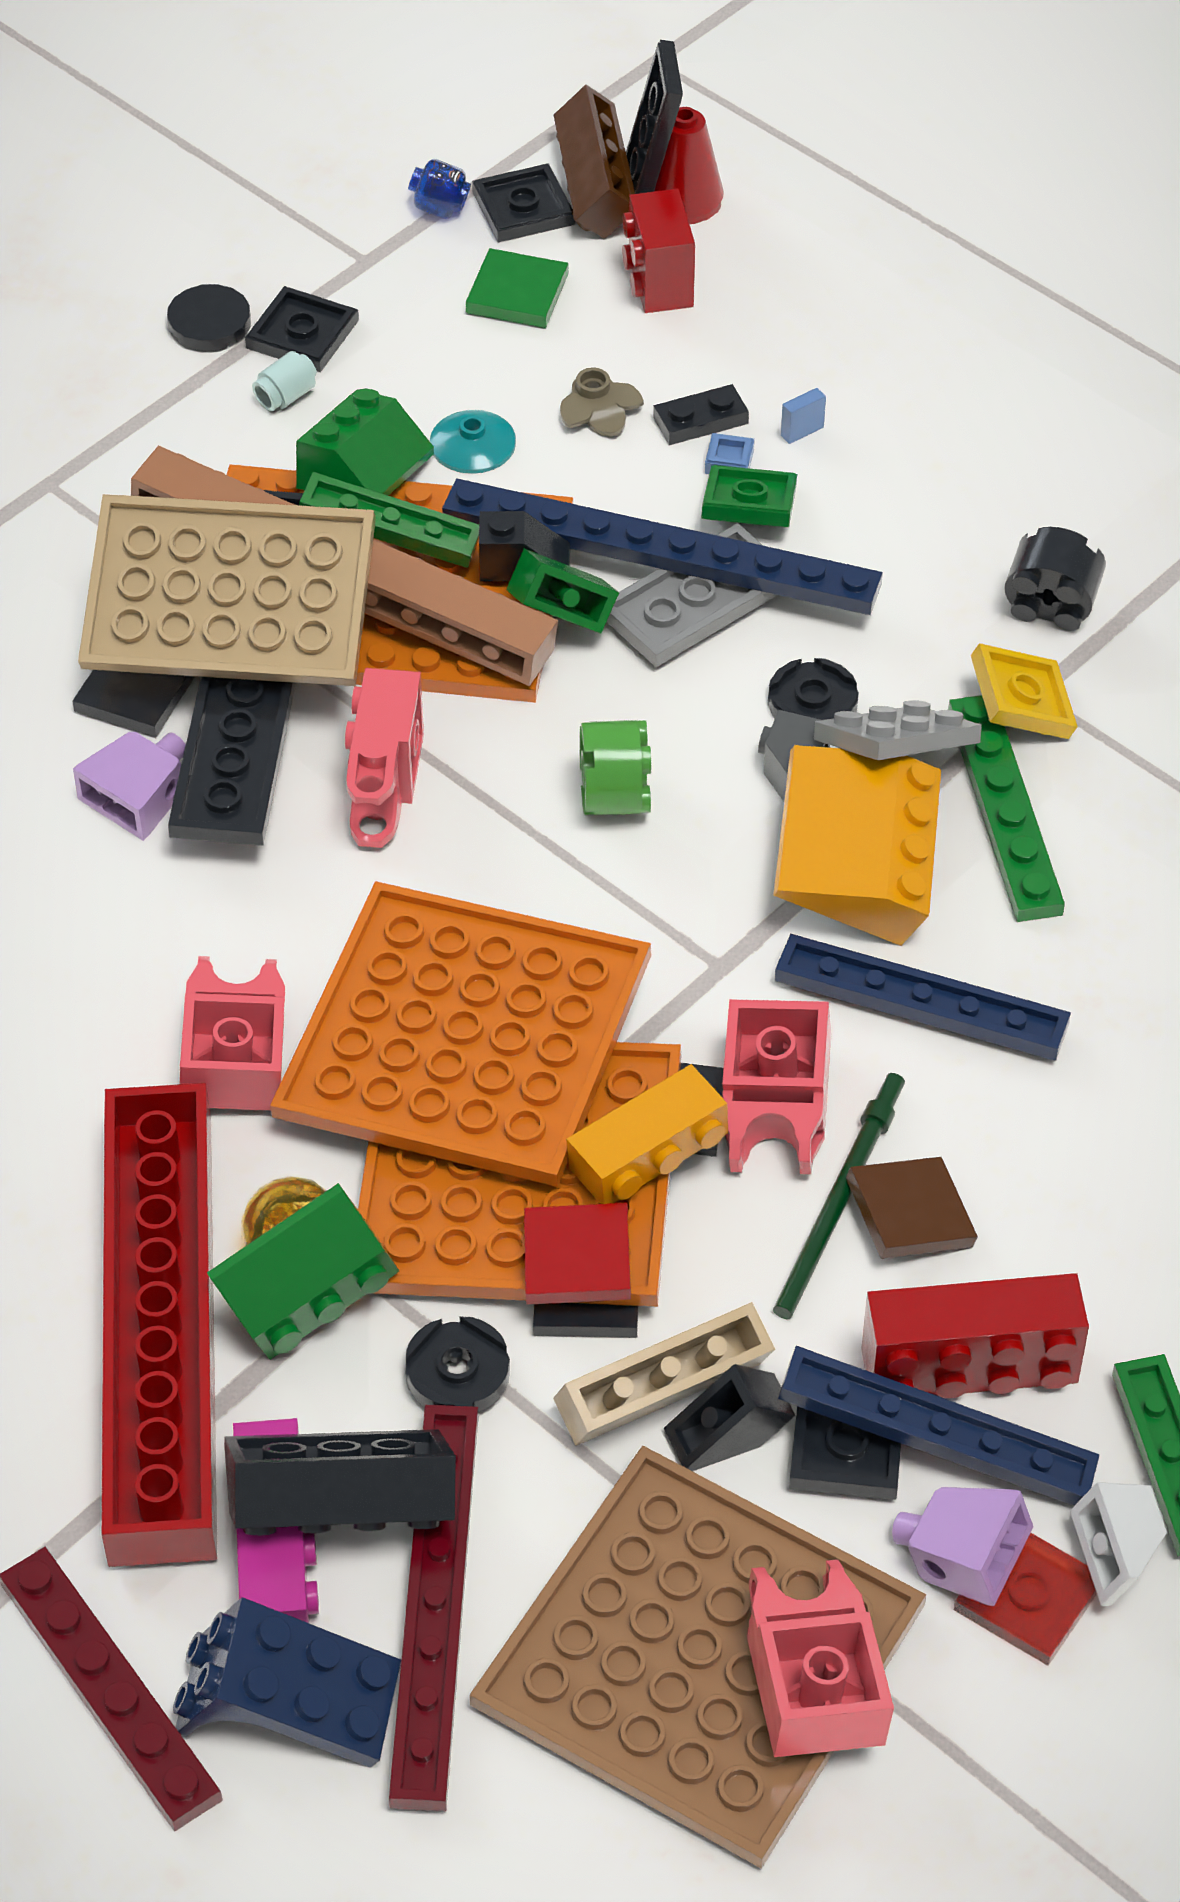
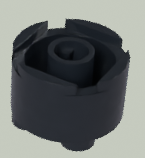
M1048 526L1038 528L1036 535L1028 537V533L1025 534L1019 542L1004 587L1005 595L1012 605L1011 614L1024 622H1031L1039 618L1055 622L1059 628L1065 631L1079 629L1081 622L1092 611L1106 568V560L1101 550L1098 548L1095 553L1086 546L1088 538L1066 528Z

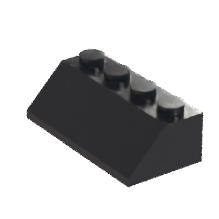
M439 1429L224 1436L229 1514L235 1529L243 1528V1532L246 1534L270 1535L276 1532V1527L298 1526V1530L305 1533H324L331 1530V1525L353 1524V1528L360 1531H378L386 1528V1523L407 1522L409 1527L416 1529H432L439 1527L440 1521L455 1520L456 1455Z

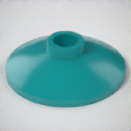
M464 410L450 414L439 421L431 432L430 442L434 446L433 456L440 464L456 472L476 474L494 470L505 464L515 451L516 435L510 423L495 413L484 410Z

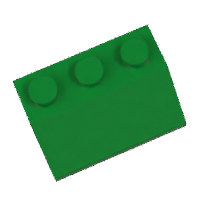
M356 389L296 441V489L305 491L312 473L315 472L389 496L434 455V446L396 398L380 395L374 389Z
M337 1183L215 1266L207 1274L251 1338L271 1360L278 1354L294 1349L303 1337L322 1324L338 1319L348 1306L366 1294L379 1291L387 1284L389 1278L400 1271L370 1225L341 1185Z

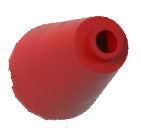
M679 107L654 192L679 189L689 224H696L710 219L719 212L724 189L705 117L702 113L691 107Z

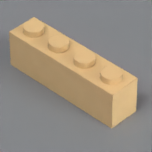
M753 1302L567 1382L553 1399L575 1446L708 1388L733 1364L750 1368L758 1366L775 1350V1347Z

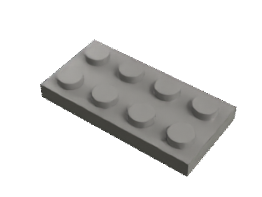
M738 523L718 534V536L762 545ZM657 569L620 591L607 623L650 663L658 667L777 595Z

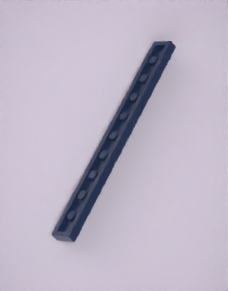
M458 478L455 479L442 507V513L475 524H479L480 511H525L570 543V549L870 616L882 586V571Z

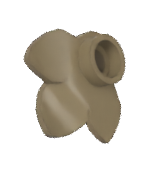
M591 367L583 369L577 374L576 379L572 383V393L561 401L560 414L563 424L568 428L588 423L590 428L600 435L615 436L625 428V410H632L643 406L644 400L641 393L633 385L613 382L606 371Z

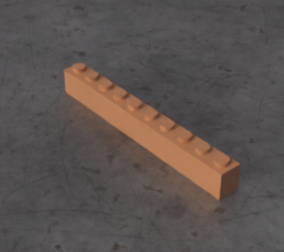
M159 445L131 477V496L294 505L260 488H255L221 471L209 468ZM373 539L365 614L530 686L554 651L558 626L557 619Z

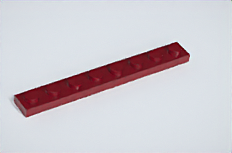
M425 1405L423 1430L439 1429L456 1455L455 1520L440 1521V1526L432 1529H413L389 1791L390 1809L447 1811L479 1419L478 1407Z

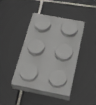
M908 700L903 702V707L901 708L872 706L869 707V713L864 714L852 711L836 712L833 719L815 721L814 740L875 760H884L980 743L981 724L963 719V713L958 711H935L930 709L931 704L928 702Z

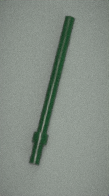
M888 1073L876 1098L870 1100L866 1105L860 1118L862 1127L773 1307V1312L783 1319L792 1318L852 1194L846 1180L850 1167L866 1165L880 1134L888 1131L895 1117L893 1107L905 1085L904 1078L899 1074Z

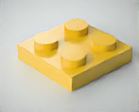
M981 643L977 645L970 656L991 723L1069 739L1078 726L1056 660Z

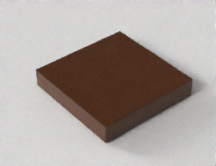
M942 1156L850 1167L846 1180L881 1259L972 1248L978 1235Z

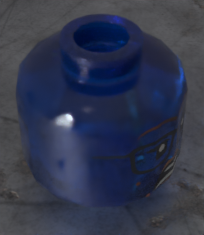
M433 158L425 164L423 169L415 167L408 190L415 192L413 201L417 209L442 219H448L454 212L461 213L468 197L471 183L466 181V173L462 168Z

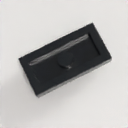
M730 384L653 405V418L670 446L749 424V410L734 385Z

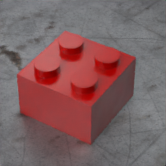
M679 189L629 195V212L623 213L622 216L624 234L626 238H629V244L622 246V255L625 269H632L630 281L633 297H640L645 313L694 307L695 240Z

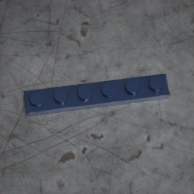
M791 933L775 969V981L1054 1061L1057 1060L1070 1023L1071 1012Z
M797 1345L791 1355L778 1396L779 1400L1073 1506L1092 1488L1100 1454Z

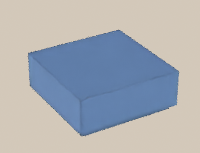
M815 388L782 404L781 436L789 444L824 428L826 395L818 388Z
M712 433L705 460V474L710 473L711 466L713 465L750 468L755 438Z

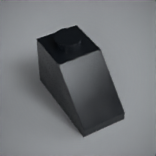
M480 511V581H510L524 549L570 566V543L525 511Z
M733 1364L664 1427V1430L681 1465L691 1471H696L759 1448L795 1417L796 1414L790 1403L778 1399L781 1385L775 1374Z

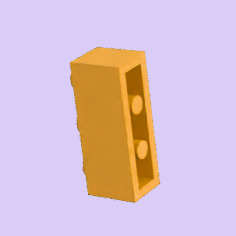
M690 1064L568 1137L566 1141L569 1169L600 1204L615 1203L619 1199H628L642 1185L658 1175L674 1171L683 1160L701 1149H709L719 1143L724 1135L728 1134L727 1102L696 1068Z

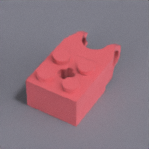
M365 668L362 687L354 686L352 714H356L355 722H347L345 733V748L350 749L346 779L347 791L352 799L350 830L358 846L382 848L396 833L402 803L412 804L424 738L421 672ZM365 817L375 820L384 819L386 822L385 829L381 833L374 835L362 832L360 825Z
M198 956V964L186 982L180 1058V1084L206 1083L210 1108L271 1111L270 1104L281 1083L285 984L277 970V959H266L259 975L253 980L234 984L218 978L213 971L209 956Z
M729 999L722 1098L728 1105V1134L725 1135V1139L729 1147L730 1172H742L750 1151L757 1143L765 1139L777 1138L787 1141L796 1150L800 1163V1174L812 1173L813 1160L825 1140L831 1048L829 1002Z
M839 1560L826 1561V1573L823 1576L824 1593L810 1600H796L786 1596L778 1589L775 1580L767 1573L764 1567L751 1568L749 1592L752 1614L749 1619L747 1640L774 1757L886 1745L894 1711L870 1612H866L862 1594L846 1575Z

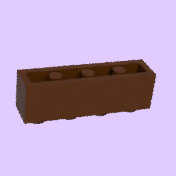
M585 84L553 114L557 131L556 138L562 155L561 162L565 169L568 183L567 190L573 207V218L583 230H591L603 239H606L623 223V213L629 212V195L635 194L615 103Z

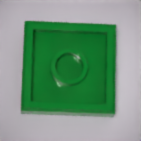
M489 248L467 297L466 313L546 328L568 277L569 263Z
M713 465L710 469L703 499L701 519L789 527L798 474Z

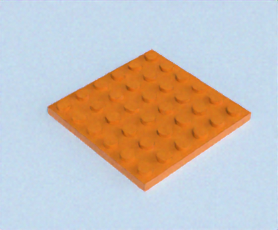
M375 881L270 1104L272 1118L558 1187L568 1164L566 1139L582 1129L652 956L651 943Z
M616 1042L582 1129L680 1071L681 1044ZM368 1141L358 1210L400 1271L389 1278L383 1288L374 1293L526 1301L524 1208L600 1203L569 1169V1163L565 1168L559 1186L556 1187ZM671 1172L660 1174L642 1185L630 1198L619 1199L615 1202L627 1203L631 1299L568 1303L658 1307Z

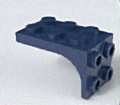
M243 1597L225 1613L219 1612L213 1619L212 1624L203 1633L197 1632L192 1638L185 1658L186 1663L191 1665L188 1680L181 1685L173 1704V1713L178 1715L176 1729L181 1735L187 1737L199 1726L211 1722H243L273 1730L369 1768L380 1761L401 1659Z

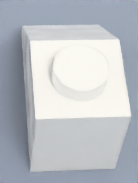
M1097 1482L1070 1510L1101 1606H1111L1139 1578L1167 1533L1163 1516L1159 1510L1151 1485Z

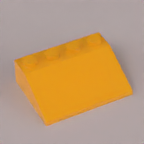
M794 745L790 750L773 896L902 946L928 918L930 913L941 769L909 756L875 760L841 748Z

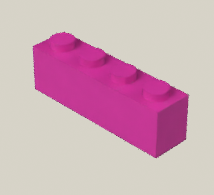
M297 1418L233 1423V1436L299 1434ZM298 1526L276 1527L275 1533L261 1536L246 1534L243 1532V1528L237 1529L239 1599L241 1597L309 1623V1615L319 1614L317 1581H307V1566L317 1565L315 1533L301 1532L298 1530Z

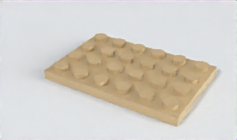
M102 494L78 658L81 669L356 686L376 521L374 510Z

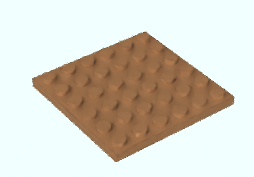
M642 1445L470 1693V1706L762 1869L834 1751L774 1757L747 1640L749 1619L752 1614L749 1592L751 1568L764 1567L767 1573L775 1580L778 1589L786 1596L796 1600H810L824 1593L823 1576L826 1573V1561L839 1560L846 1575L862 1594L866 1612H870L884 1670L925 1606L927 1594Z

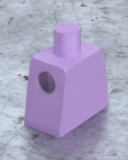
M137 732L126 733L73 768L78 800L144 841L172 807L181 768L179 760L183 758L186 744L178 735L169 732L156 744Z
M941 1487L934 1492L923 1515L900 1512L894 1520L892 1535L896 1544L909 1546L908 1549L918 1574L925 1582L983 1604L994 1606L1034 1526L1022 1493L1019 1490Z

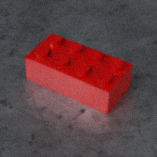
M1078 1273L867 1291L861 1345L864 1368L869 1372L948 1399L962 1396L965 1393L991 1391L997 1394H1005L1019 1388L1043 1386L1048 1389H1058L1068 1384L1078 1383L1089 1330Z

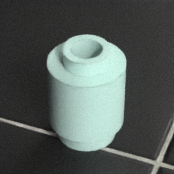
M290 351L257 375V380L252 383L253 393L259 403L268 411H274L278 407L284 409L315 387L316 368L306 355H299L294 351Z

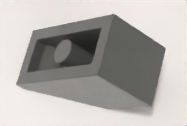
M778 710L772 727L764 726L762 730L758 753L765 754L764 775L784 802L790 750L793 746L830 748V745L814 740L815 721H821L820 719Z

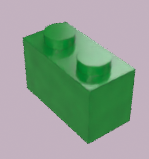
M527 549L523 550L506 589L526 606L598 633H602L620 593L600 577Z

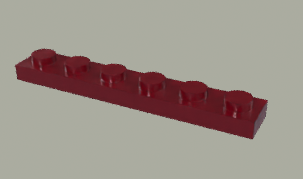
M46 1546L0 1573L2 1588L174 1832L222 1802L223 1799L219 1787Z

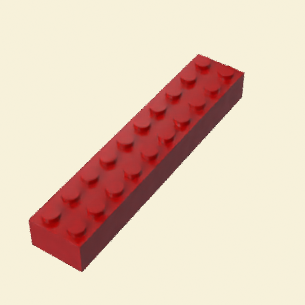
M206 1083L105 1089L101 1535L108 1567L217 1560L213 1282L207 1274L208 1271L213 1269L211 1114Z

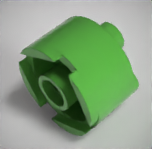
M646 720L590 721L581 723L579 756L580 770H582L583 785H581V797L584 815L651 813L650 785H647V774H651L652 765L651 748L647 746Z

